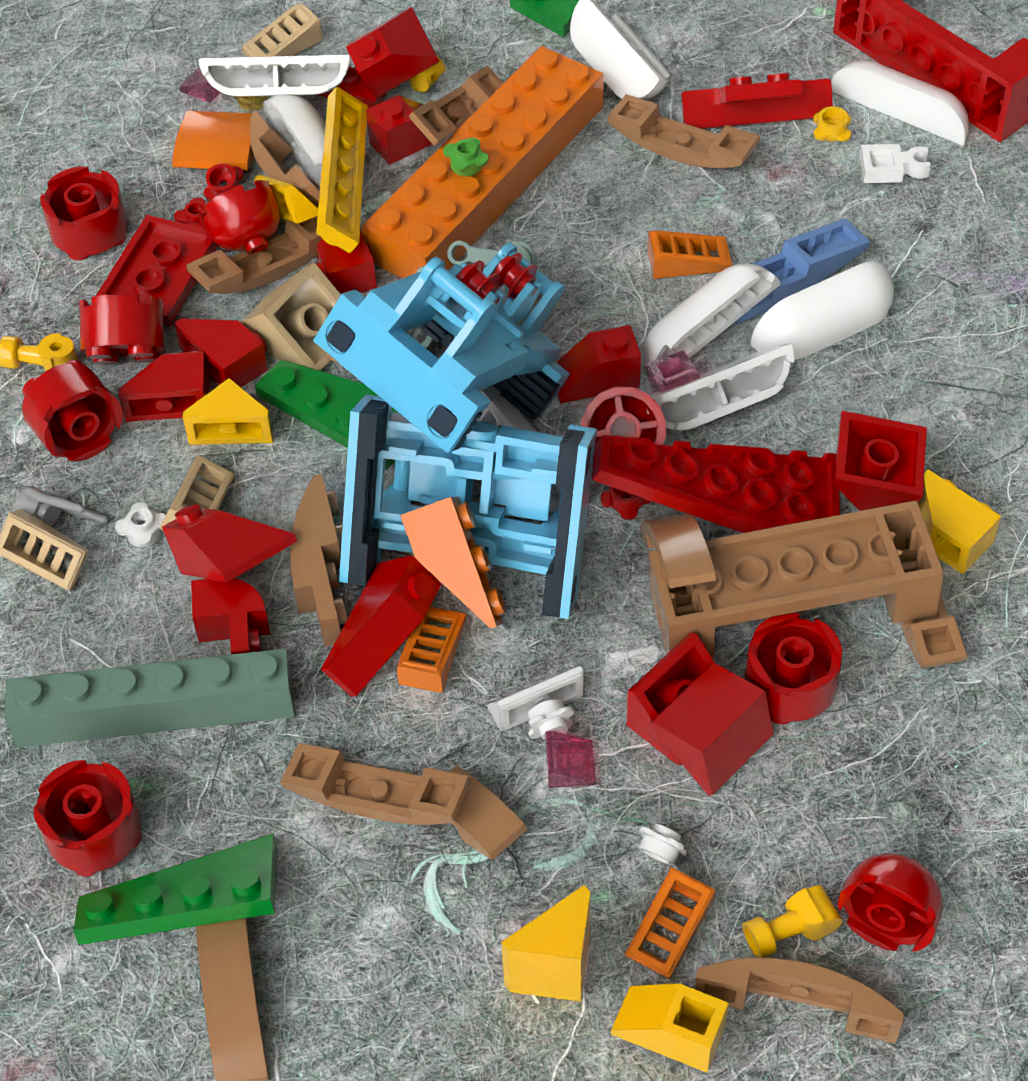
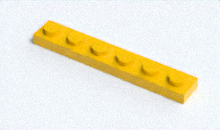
M336 86L328 96L316 234L321 236L328 244L338 246L351 253L359 244L367 125L366 110L368 106Z

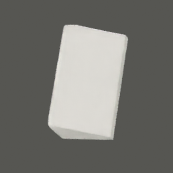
M581 666L563 671L489 703L488 710L500 731L508 730L530 720L528 712L534 706L544 701L560 699L565 705L583 696L584 671Z

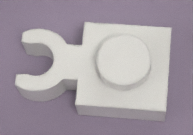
M900 144L861 145L860 162L863 183L902 182L904 174L919 179L929 177L931 164L926 162L928 148L914 147L908 152H901Z

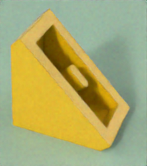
M227 379L183 412V422L189 445L273 443V432L268 409L231 379Z

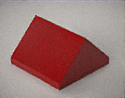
M842 411L839 420L833 484L859 511L911 501H921L923 496L927 427Z
M690 632L635 683L628 690L626 725L676 765L682 764L648 723L710 664L715 663L696 632Z
M716 663L710 664L648 723L708 796L713 795L773 735L765 690Z

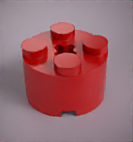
M83 166L61 171L47 182L48 189L44 195L41 193L40 196L41 207L52 242L58 249L68 253L69 258L75 261L85 260L90 255L99 254L114 246H119L127 238V217L118 183L114 176L100 169L101 174L89 172V168Z
M132 294L91 297L92 305H89L84 299L80 300L81 353L86 354V358L93 359L95 364L119 363L118 357L120 356L134 357L135 362H153L159 357V353L165 350L163 300L150 296L151 304L139 303V295Z
M70 360L65 364L45 371L39 377L31 378L22 389L24 395L22 413L26 424L47 450L57 458L58 456L67 457L69 461L74 462L92 458L102 452L112 442L109 436L115 426L118 429L121 426L123 419L121 404L98 376L79 360Z
M797 613L773 616L758 625L748 646L744 679L765 690L772 722L784 725L791 721L808 720L824 712L833 703L842 663L840 640L826 623L816 618L815 622L801 619L800 614Z
M76 760L58 767L43 780L38 789L39 796L36 806L34 805V818L51 856L63 867L73 870L77 875L83 877L92 876L98 871L118 864L129 855L142 839L140 813L126 777L117 767L102 761V765L87 764L86 760Z

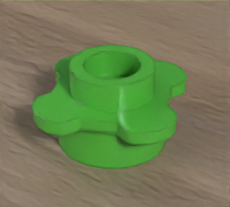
M476 138L460 140L455 144H447L443 148L444 156L450 159L451 169L457 175H474L481 170L482 166L488 163V154L482 152L480 141Z

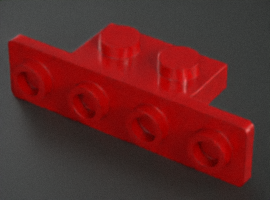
M790 73L767 75V82L752 84V76L729 78V86L684 91L681 93L683 123L697 128H711L725 125L733 126L811 119L822 109L833 106L831 80L829 78L801 81V79L790 80Z

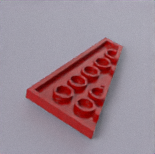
M602 435L595 444L592 471L593 481L741 533L840 515L839 489L833 484L836 453H825L822 457H810L806 451L792 450L789 455L774 454L769 448L711 443L707 448L691 447L690 442L675 441L672 446L655 445L648 438Z

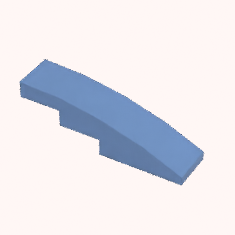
M846 218L785 240L781 253L752 263L764 267L778 277L781 285L734 323L738 325L761 315L784 298L821 282L868 249L870 241Z

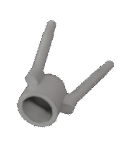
M34 486L24 488L19 493L14 504V511L22 509L50 526L57 522L61 511L102 524H106L109 520L106 515L86 509L83 505L73 501L55 497ZM38 538V541L43 544L44 540ZM52 545L50 553L55 556L58 548ZM65 554L62 564L68 569L72 559ZM82 570L80 571L78 578L83 577L84 572Z

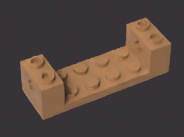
M917 501L705 540L716 573V581L669 588L662 575L659 554L656 550L649 551L650 595L666 655L690 632H696L710 656L714 658L715 627L882 595L892 624L937 615L944 575Z

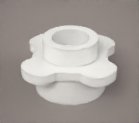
M144 502L135 503L132 505L128 515L116 522L115 529L118 535H126L132 545L147 547L157 542L160 538V526L166 515L164 513H155Z
M560 699L547 700L534 706L528 712L529 725L532 728L528 732L531 739L542 737L543 740H551L562 736L573 724L570 718L574 714L573 708L565 707Z
M655 824L652 830L643 826L640 827L639 832L642 833L641 837L643 839L638 849L642 853L671 866L674 865L678 855H686L685 846L679 843L681 835L659 824Z

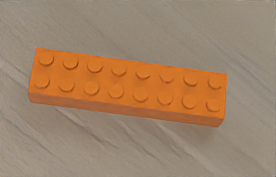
M540 46L361 226L362 235L372 255L374 264L400 278H405L415 274L420 267L425 266L432 258L437 256L445 262L444 268L450 270L454 264L450 262L447 256L449 246L455 241H464L472 246L603 108L604 73ZM476 138L480 141L482 152L488 154V163L482 166L481 170L474 175H457L451 169L450 159L444 156L443 148L447 144H455L460 140ZM458 246L454 251L457 261L467 252L464 246Z

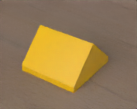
M585 885L501 942L504 985L511 993L581 1002L590 941L591 892Z

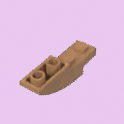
M319 474L312 477L297 509L292 529L297 542L290 546V562L298 613L317 612L324 647L334 645L340 634L339 625H344L347 617L342 597L333 599L331 589L339 588L335 569H340L343 523L334 525L332 516L340 515L335 490L326 491L323 476Z

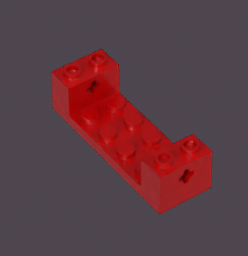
M837 0L833 27L834 34L881 65L952 93L964 105L969 123L1001 143L1028 123V40L1024 37L993 59L903 2V0Z

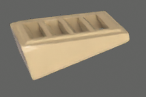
M300 2L288 9L244 44L242 52L247 57L294 56L323 41L320 20ZM267 48L269 52L265 54L262 50Z
M196 455L160 526L161 530L163 531L162 526L176 519V512L187 506L198 504L201 508L218 510L235 474ZM196 475L217 485L219 488L217 489L195 478Z
M22 509L9 512L0 533V555L68 591L73 589L89 550ZM26 531L30 535L25 547H22L19 544ZM38 538H40L44 542L38 556H36L32 552ZM52 545H54L58 549L50 565L45 561ZM67 552L73 555L66 574L59 571V568Z

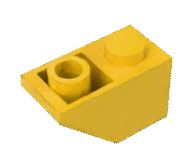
M928 469L924 473L923 496L921 501L918 502L919 509L937 557L964 574L994 543L1001 516L994 512L987 504L975 500L958 489L950 480L941 478Z
M682 984L630 986L611 1029V1035L707 1073L726 1026L729 1003Z

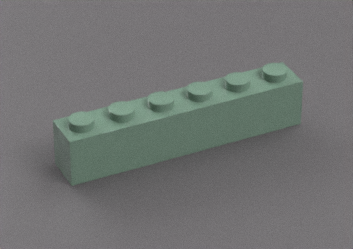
M287 649L6 679L5 721L17 748L295 717L293 678Z

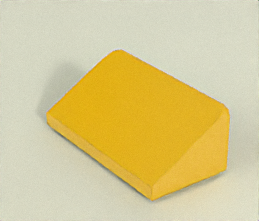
M263 175L255 176V181L265 180L271 185L281 209L282 219L298 224L318 216V208L292 184Z

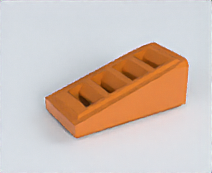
M648 231L647 251L653 279L716 273L733 266L726 237L672 231ZM717 250L719 257H711L710 251ZM695 252H702V256L695 255Z
M429 607L424 619L409 635L397 666L399 685L443 693L464 628L466 614ZM429 621L450 624L451 627L445 628L430 625ZM425 633L445 636L446 639L440 640L425 637ZM421 645H422V646H427V647H432V648L441 649V651H440V653H439V652L424 650V649H420V648H421ZM417 658L435 661L436 663L435 665L417 662L416 660Z
M671 867L632 939L625 956L670 980L716 898V890ZM676 891L697 902L694 909L692 910L671 899L674 892ZM665 907L687 918L686 925L682 926L661 915ZM658 924L677 934L679 938L676 944L652 932L654 926ZM646 940L670 952L667 961L642 949Z

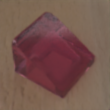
M200 66L179 87L180 92L211 103L220 94L219 91L208 83L201 72Z
M684 351L645 365L649 386L652 390L661 393L700 378L699 372Z
M545 731L548 788L596 785L592 740L555 731Z

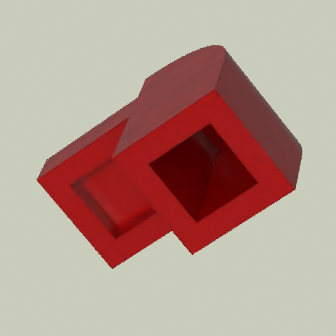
M236 578L227 583L209 579L192 580V619L199 643L230 639L231 655L262 651L260 636L271 635L265 604L259 592L247 582Z

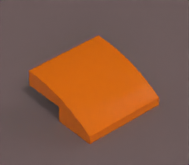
M187 110L177 134L172 167L209 169L216 164L224 163L232 167H240L242 170H248L255 157L250 142V120L253 113Z

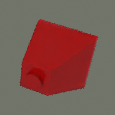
M412 7L346 45V49L357 72L374 98L379 97L440 62Z
M198 504L179 510L175 513V520L162 526L181 574L224 583L231 581L297 542L294 533L221 510L201 508Z

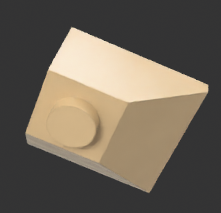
M312 262L267 295L240 323L250 332L256 331L260 334L266 343V353L278 360L282 359L321 371L331 360L326 358L328 353L313 340L341 294L318 266Z

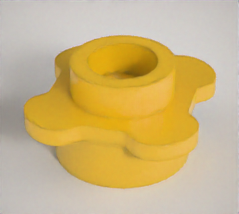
M830 106L814 115L813 121L817 124V128L814 130L813 136L817 140L830 142L839 140L845 142L851 138V131L848 130L851 117L844 109Z

